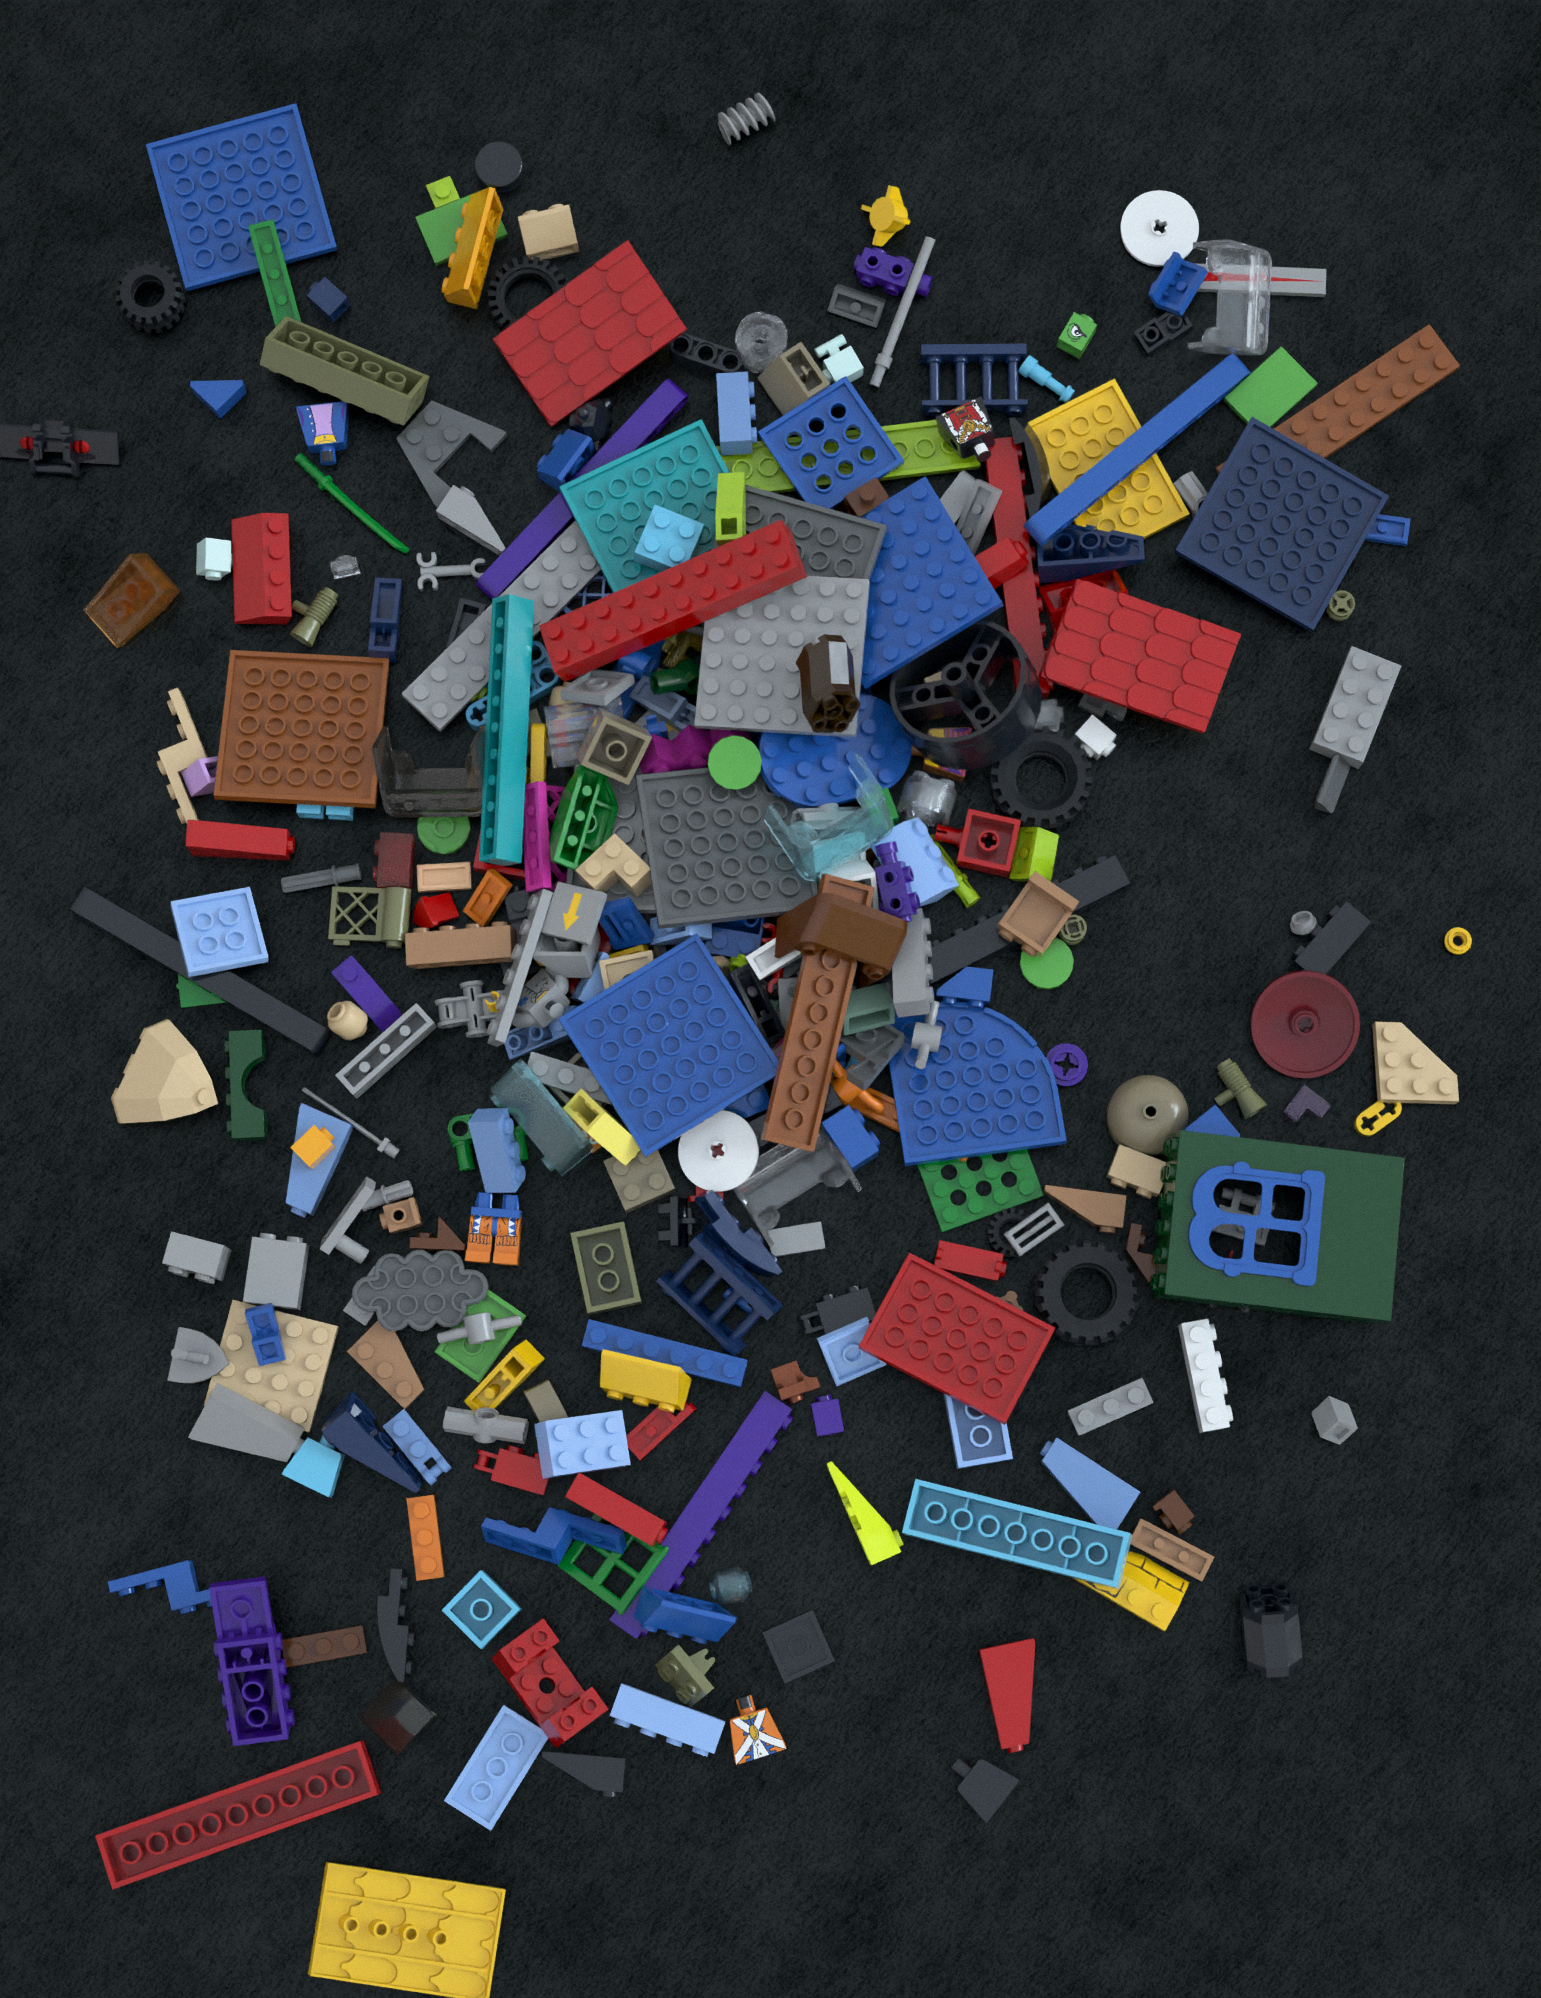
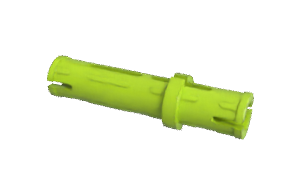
M933 834L930 835L959 884L954 889L955 893L960 897L966 908L971 907L981 897L967 881V875L961 873L939 842L934 841L935 836Z

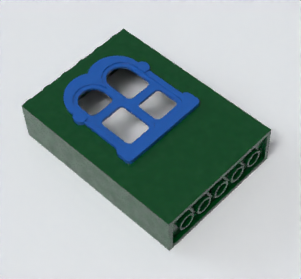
M1179 1130L1171 1134L1170 1139H1165L1163 1155H1167L1166 1166H1162L1160 1181L1164 1182L1163 1193H1160L1158 1198L1161 1220H1157L1155 1235L1159 1237L1158 1247H1155L1153 1251V1263L1156 1264V1273L1152 1274L1150 1281V1290L1154 1291L1153 1298L1371 1324L1391 1321L1405 1158ZM1224 1179L1260 1183L1262 1192L1259 1214L1252 1216L1222 1211L1214 1202L1213 1192L1215 1186ZM1275 1185L1294 1186L1304 1189L1303 1217L1300 1221L1272 1217V1197ZM1232 1224L1240 1225L1244 1228L1243 1252L1240 1259L1223 1258L1212 1251L1209 1245V1237L1211 1231L1216 1226ZM1258 1228L1299 1233L1301 1241L1298 1264L1296 1266L1257 1262L1254 1259L1256 1230Z

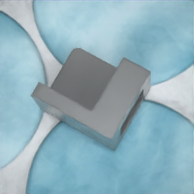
M1328 1396L1312 1411V1417L1320 1437L1340 1445L1358 1429L1349 1405Z

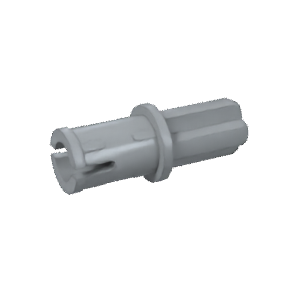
M406 1180L388 1187L382 1185L381 1189L375 1190L362 1207V1210L365 1212L369 1209L385 1204L389 1205L390 1202L412 1196L413 1187L411 1182Z

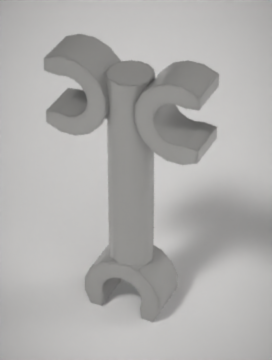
M435 552L431 553L432 559L428 563L423 562L422 554L418 553L417 562L421 577L418 579V588L422 592L424 589L423 584L426 581H431L433 583V590L437 591L438 582L435 577L472 575L478 580L483 573H477L475 569L478 566H485V560L477 558L473 560L471 565L436 566L437 556Z

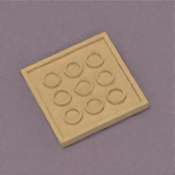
M232 1300L220 1348L225 1353L230 1364L220 1373L211 1377L204 1406L218 1383L305 1428L304 1431L311 1433L339 1327L275 1311L286 1360L259 1366L251 1342L252 1335L245 1316V1310L256 1307V1305Z

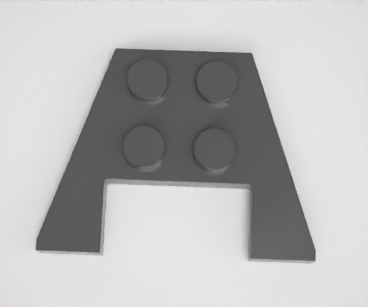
M431 401L396 439L434 506L438 508L451 487L436 475V472L470 436L474 437L492 453L507 437V433L497 427Z
M890 1024L846 1036L841 1032L839 1045L843 1043L846 1047L845 1052L860 1062L846 1071L847 1080L861 1090H866L905 1043V1034Z

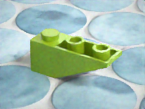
M745 472L718 473L715 513L716 542L718 547L746 535Z

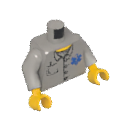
M546 966L545 970L542 968L523 986L511 1024L520 1029L533 1026L544 1028L552 1020L560 1018L564 1013V1009L570 1003L569 999L565 996L569 991L568 978ZM492 991L491 994L497 1001L499 993ZM485 999L488 1009L491 1012H497L498 1010L495 1009L496 1001L490 1003Z

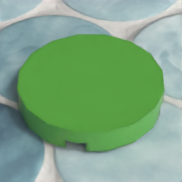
M731 735L721 738L713 745L709 753L707 765L710 775L719 785L727 789L737 790L749 786L756 780L761 771L762 760L759 750L752 741L745 737Z
M448 801L432 803L419 816L417 826L418 837L423 845L433 853L442 855L455 853L469 839L471 830L469 818L463 808L455 803Z
M1055 937L1041 958L1037 955L1031 957L1023 951L1020 958V968L1022 975L1029 983L1039 989L1049 990L1059 987L1069 978L1073 970L1074 959L1066 943Z

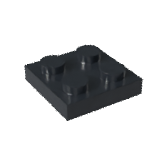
M813 1610L762 1632L785 1684L835 1661Z

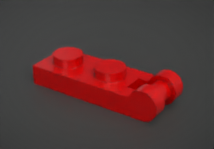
M686 1401L683 1411L674 1417L672 1413L662 1411L657 1407L626 1436L628 1448L641 1461L697 1408L692 1403L688 1404Z

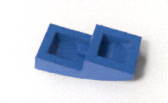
M268 1303L246 1309L245 1316L252 1335L251 1342L259 1366L286 1360L273 1304Z

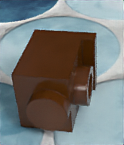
M1175 1490L1170 1491L1150 1507L1153 1512L1159 1509L1161 1514L1158 1517L1168 1529L1173 1527L1179 1534L1193 1525L1190 1520L1195 1516Z

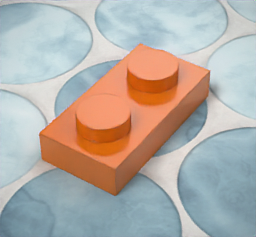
M494 868L488 870L463 912L477 924H481L482 927L488 926L513 885Z

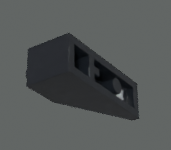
M748 963L729 972L728 978L732 989L767 1044L770 1045L783 1038L785 1030L751 965Z
M542 1751L544 1759L592 1789L600 1790V1796L617 1797V1792L624 1791L626 1757Z

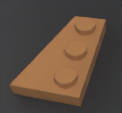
M378 1321L347 1351L404 1409L425 1390L396 1332L383 1328Z

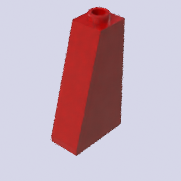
M1009 537L975 556L994 590L1030 564L1025 556L1028 552L1019 540L1015 542Z
M187 820L186 847L193 856L289 860L290 853H294L295 838L291 837L288 829Z
M578 1473L565 1496L653 1547L656 1542L661 1544L668 1532V1529L665 1528L667 1522L581 1473Z
M1034 1638L979 1649L999 1745L1001 1749L1007 1748L1008 1753L1024 1750L1023 1745L1029 1743L1035 1656Z

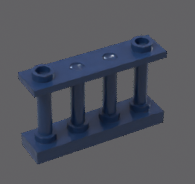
M921 344V363L929 365V400H922L921 413H927L928 416L936 417L972 401L966 400V365L968 362H979L981 365L982 399L987 413L1006 412V415L1017 416L1021 415L1022 412H1026L1028 400L1019 399L1018 364L1026 359L1027 345ZM994 362H1005L1008 365V399L992 400V365ZM942 363H953L955 365L956 400H940L939 365Z
M704 1230L688 1244L694 1253L675 1274L668 1270L656 1282L661 1286L665 1294L672 1296L720 1343L724 1351L731 1353L735 1357L747 1346L741 1338L760 1317H764L768 1321L783 1305ZM701 1260H705L713 1268V1272L693 1293L682 1282ZM721 1279H724L733 1287V1291L712 1312L702 1300ZM740 1298H744L752 1306L753 1310L732 1331L722 1321V1318Z

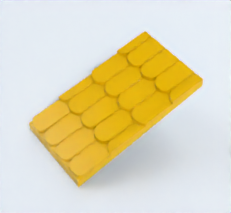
M326 1862L308 1975L453 1998H489L506 1890L492 1886Z

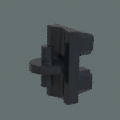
M674 1196L670 1197L668 1201L658 1203L659 1217L670 1218L669 1228H659L658 1241L679 1248L688 1247V1235H694V1225H701L702 1218H694V1208H687L686 1198Z

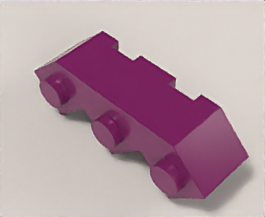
M688 724L672 741L650 734L652 739L639 765L642 774L708 768L709 753L713 745L721 738L736 735L745 737L750 741L751 739L748 731L711 729L708 732Z

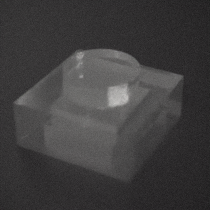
M343 555L337 557L336 561L330 562L331 571L335 579L361 574L356 557Z

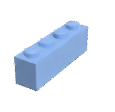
M623 1683L619 1688L610 1716L615 1717L614 1723L627 1728L630 1727V1724L641 1727L640 1732L654 1738L657 1733L667 1736L666 1742L679 1747L682 1746V1743L693 1746V1752L706 1757L709 1752L715 1753L726 1722Z

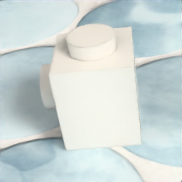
M1092 714L1075 733L1074 738L1077 739L1076 743L1080 745V748L1084 747L1086 750V757L1091 758L1093 756L1098 760L1101 755L1107 757L1116 745L1113 742L1117 735Z

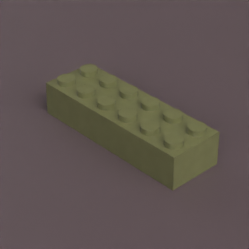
M288 316L265 338L260 360L261 366L268 368L274 373L283 374L298 383L316 388L319 392L328 393L340 398L345 403L354 404L369 413H375L393 423L404 425L423 403L429 380L428 375Z

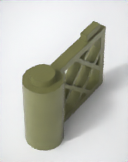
M332 886L328 939L334 940L333 945L350 946L351 941L384 942L388 948H402V944H405V933L409 931L411 889L403 887L367 888ZM339 893L350 894L355 899L345 910L338 905ZM369 894L379 895L378 905L369 911L362 901ZM359 904L367 915L355 924L347 914ZM345 917L353 927L346 934H336L337 923ZM371 918L376 923V935H365L359 928ZM358 931L360 935H353V933Z

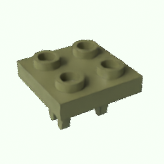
M678 1645L655 1665L661 1678L669 1682L676 1690L678 1699L691 1708L714 1689L704 1675L715 1662V1658L705 1659V1655L708 1653L707 1649H703L689 1657Z

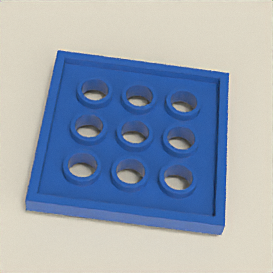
M846 376L758 431V436L804 502L832 510L842 504L844 497L873 478L877 477L878 480L904 464L903 458ZM834 407H842L846 414L842 418H834L831 415V410ZM812 421H820L823 423L824 428L822 431L815 433L809 429V424ZM849 428H856L860 431L861 435L859 438L851 440L846 437L845 432ZM791 435H798L801 437L802 442L799 446L793 447L787 443V438ZM827 442H834L838 445L839 449L836 453L829 454L824 451L823 447ZM864 449L872 450L875 453L874 459L871 461L863 460L860 457L861 451ZM806 456H812L816 459L817 463L812 468H806L801 463L802 459ZM843 463H848L853 467V471L849 475H842L838 471V467ZM821 477H826L831 481V485L827 489H820L817 487L816 481Z

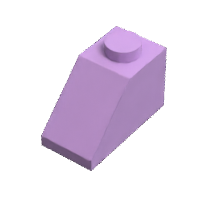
M218 756L198 759L181 772L191 797L214 792Z

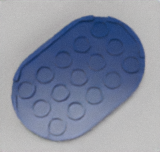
M860 693L856 737L762 732L757 749L762 760L760 773L765 783L778 797L782 796L794 803L793 806L799 808H817L828 803L840 805L860 800L862 796L886 787L888 789L892 788L904 775L911 758V742L896 719L892 707L875 696Z

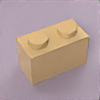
M1119 1145L1106 1178L1111 1179V1184L1122 1189H1126V1186L1137 1189L1136 1194L1151 1199L1152 1196L1157 1197L1160 1194L1164 1183L1160 1181L1162 1166H1166V1162Z

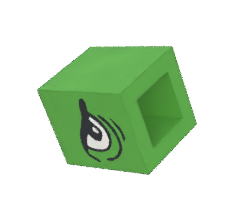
M1074 312L1058 339L1057 347L1080 359L1095 334L1097 324L1085 314L1078 315Z

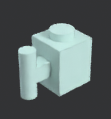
M842 334L814 349L818 358L826 354L829 355V358L823 360L822 373L830 384H834L845 376L850 383L863 376L864 367L852 347L849 346L842 351L839 350V347L847 343Z
M205 538L197 544L196 575H203L207 580H221L223 576L231 572V541Z

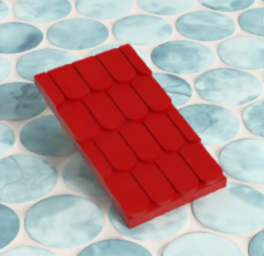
M627 240L493 338V342L552 428L573 411H576L680 336L687 328Z
M1076 579L1073 582L1038 678L1199 733H1204L1241 634L1168 608H1162L1127 594Z

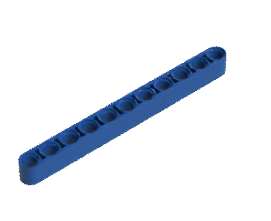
M1234 353L1230 354L1034 514L1023 527L1040 546L1046 544L1234 390L1251 372Z

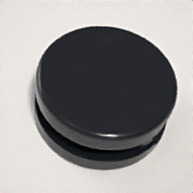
M502 141L491 142L482 147L475 158L477 180L484 189L492 187L495 188L497 194H505L513 191L521 183L524 174L522 157L519 151L511 144Z

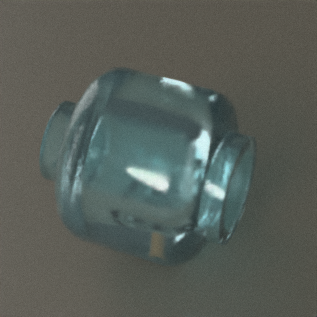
M738 1566L717 1571L714 1574V1582L710 1583L712 1597L714 1599L718 1598L719 1602L725 1606L746 1601L749 1593L752 1592V1583L748 1572L743 1571Z

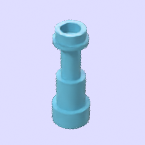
M1031 355L1026 358L1018 370V373L1023 377H1029L1042 387L1045 385L1061 396L1059 401L1067 403L1075 392L1071 388L1072 386L1069 385L1066 388L1052 378V374L1038 364V360Z

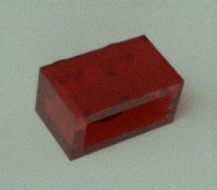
M380 832V840H375V856H379L378 866L373 868V882H377L378 888L403 887L412 891L415 847L413 834Z

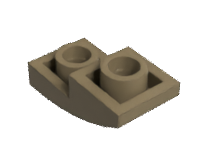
M548 1379L524 1391L532 1412L539 1423L568 1418Z

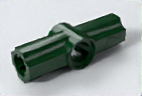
M686 659L678 663L673 669L650 673L649 681L653 694L657 695L684 689L688 694H697L700 664H696L692 659Z

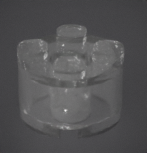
M755 312L741 320L735 335L736 351L741 355L742 364L753 373L763 372L779 355L788 350L787 329L780 318L775 315L765 314V312ZM761 340L765 344L757 343V341Z
M914 771L913 776H909L905 780L897 807L898 813L901 814V811L907 813L906 819L908 820L919 817L928 827H935V823H942V826H947L957 796V792L954 789L955 783L948 779L937 780L931 778L929 774L923 771Z

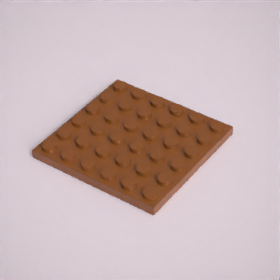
M230 650L214 787L215 800L376 808L390 666L389 658Z

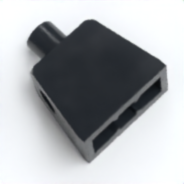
M959 1756L950 1767V1770L961 1778V1781L955 1788L986 1823L1019 1782L1016 1777L980 1757L971 1765Z

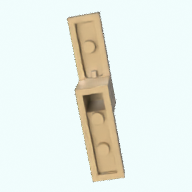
M179 688L168 691L171 700H168L167 703L172 715H178L181 723L177 725L182 739L187 738L188 740L158 751L161 760H158L157 764L163 776L167 775L171 784L166 786L172 800L176 798L178 800L180 808L176 809L181 823L184 824L187 823V820L199 819L182 780L181 772L198 759L208 758L184 697Z

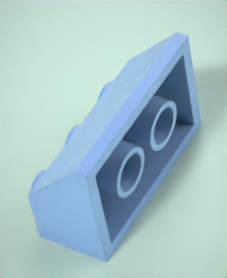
M919 817L904 821L868 841L876 857L875 846L896 841L898 853H896L897 860L905 862L906 866L910 865L912 868L914 881L910 882L912 893L917 892L919 896L920 907L939 901L959 886L953 871L947 866L940 849L933 842L926 825ZM890 872L887 875L890 881L892 882L894 880V875Z

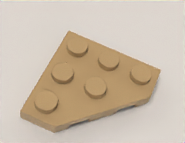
M1375 1022L1372 1025L1378 1102L1456 1104L1459 1102L1457 1075L1401 1022Z

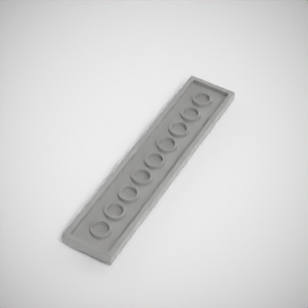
M576 521L500 595L511 594L534 600L533 639L541 632L539 625L553 620L601 572ZM492 604L402 692V697L440 732L488 685Z

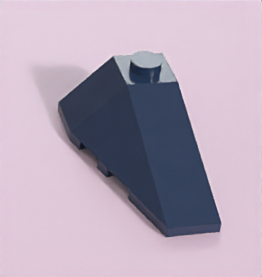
M1070 523L1043 546L1037 543L1039 583L1069 581L1145 562L1143 536L1115 530L1106 532L1095 529V526L1086 524V527Z
M352 1391L325 1420L322 1428L325 1440L330 1445H335L341 1452L415 1493L418 1492L422 1483L421 1476L402 1452L394 1451L390 1435L386 1431H379L373 1423V1420L376 1419L375 1415Z

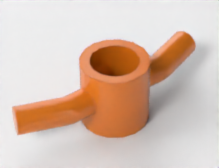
M835 1058L832 1072L838 1078L833 1081L832 1085L836 1093L846 1102H851L854 1098L858 1097L875 1112L881 1113L885 1105L866 1090L863 1091L848 1081L847 1070Z

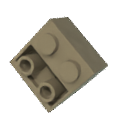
M802 342L779 355L757 378L782 416L830 386L829 381Z

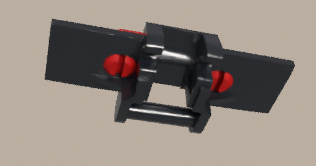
M35 419L33 425L0 423V457L29 459L31 475L51 473L72 475L73 478H79L80 463L120 464L118 431L73 428V421ZM44 452H62L63 461L71 464L38 462V460L43 458Z

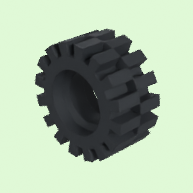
M1015 1208L1003 1209L996 1213L987 1228V1240H989L990 1247L997 1253L1003 1254L1006 1258H1017L1018 1254L1015 1249L1002 1238L1001 1230L1005 1224H1019L1030 1215L1026 1214L1024 1210H1017ZM1034 1221L1022 1228V1235L1036 1225ZM1037 1232L1022 1241L1019 1246L1023 1248L1036 1238Z

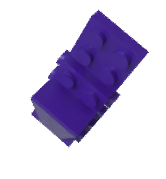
M266 1576L210 1583L209 1590L218 1639L213 1643L215 1658L219 1657L218 1679L219 1683H223L224 1686L222 1704L223 1708H227L228 1711L226 1728L227 1733L232 1735L233 1746L289 1739L290 1728L295 1726L293 1709H288L287 1701L291 1700L289 1684H284L283 1675H287L285 1658L281 1659L283 1649L281 1633H276L275 1623H273Z

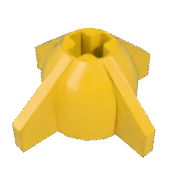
M888 185L885 197L877 199L872 207L866 205L861 207L862 210L870 212V223L876 229L872 242L873 245L882 247L897 231L902 230L906 224H910L907 209L903 204L899 188Z

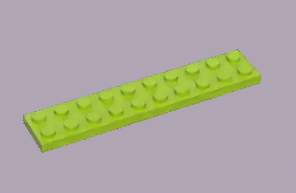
M936 420L881 426L903 458L904 464L878 481L980 469V462L977 461L974 455L962 459L940 436ZM858 429L845 432L846 437L851 440H855L861 435ZM800 436L787 438V443L793 447L799 446L802 442ZM762 441L752 443L753 454L721 456L729 473L745 472V485L773 493L796 491ZM827 442L823 449L826 453L834 454L838 451L839 447L834 442ZM716 446V448H717V450H718V452H719V454H720V456H721V448H720V446ZM864 449L861 451L860 457L865 461H871L874 459L875 453L870 449ZM806 456L802 459L801 463L806 468H812L816 465L817 461L812 456ZM843 463L838 467V471L842 475H849L852 473L853 467L848 463ZM821 477L816 481V485L818 488L830 487L831 481L826 477Z

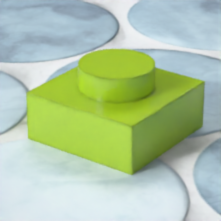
M450 176L426 185L435 209L460 199Z

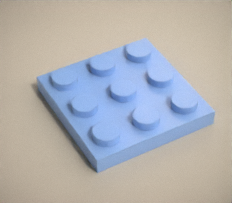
M250 887L171 901L170 907L188 977L268 962V954Z

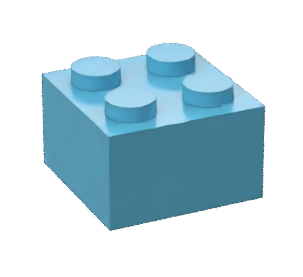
M654 505L634 552V561L662 572L692 559L703 536L704 524Z
M480 1570L442 1609L480 1649H484L522 1610L484 1570Z

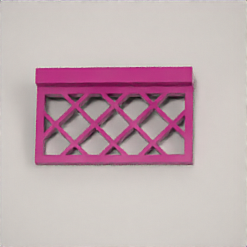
M540 781L525 785L523 844L526 892L535 893L542 889L554 892L557 882L567 884V870L563 874L556 865L557 863L551 861L549 849L551 833L548 829V818L554 824L556 815L553 811L557 806L559 807L565 787L546 785V782ZM547 792L554 800L550 807L547 804ZM551 870L558 878L555 885L551 884Z

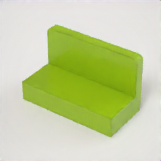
M1019 827L1009 879L1028 881L1034 871H1036L1051 882L1059 838L1058 834L1040 827Z

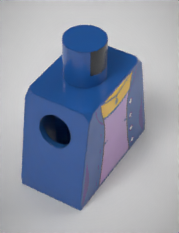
M341 401L297 406L298 417L309 452L320 454L321 465L329 466L336 464L335 451L347 449L349 407L347 403Z

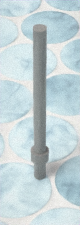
M925 237L881 354L878 353L874 363L876 367L869 383L874 387L879 388L886 369H889L893 360L891 358L892 352L935 243V239L931 237Z

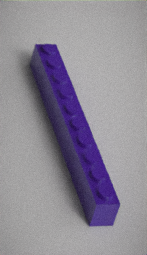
M764 1391L661 1543V1546L668 1547V1552L644 1586L667 1592L671 1589L677 1591L685 1579L681 1574L688 1565L690 1568L694 1566L701 1555L697 1552L701 1544L708 1545L716 1533L712 1529L718 1520L723 1522L732 1508L728 1506L733 1497L740 1498L747 1487L743 1483L747 1476L750 1474L754 1477L763 1464L759 1459L764 1451L768 1454L778 1442L774 1437L779 1429L785 1431L792 1421L793 1417L789 1415L792 1412L790 1407ZM642 1589L624 1614L618 1615L616 1610L610 1618L611 1622L636 1639H638L640 1634L645 1637L649 1632L641 1628L642 1624L633 1618Z

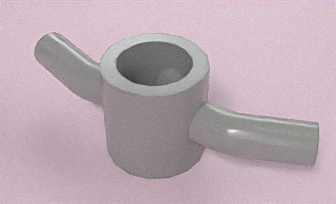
M938 1001L930 1003V1014H926L925 1023H915L911 1048L919 1049L915 1066L919 1069L926 1067L929 1052L938 1053L943 1027L935 1025L940 1004Z
M490 1312L475 1314L463 1318L465 1327L438 1333L437 1339L442 1344L467 1337L469 1345L481 1344L495 1340L494 1331L521 1326L522 1321L520 1315L491 1320Z

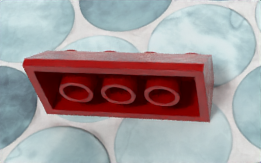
M259 513L232 519L234 624L287 625L292 617L288 514Z

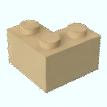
M615 833L576 869L580 880L589 889L604 893L618 880L636 898L651 885L650 867Z

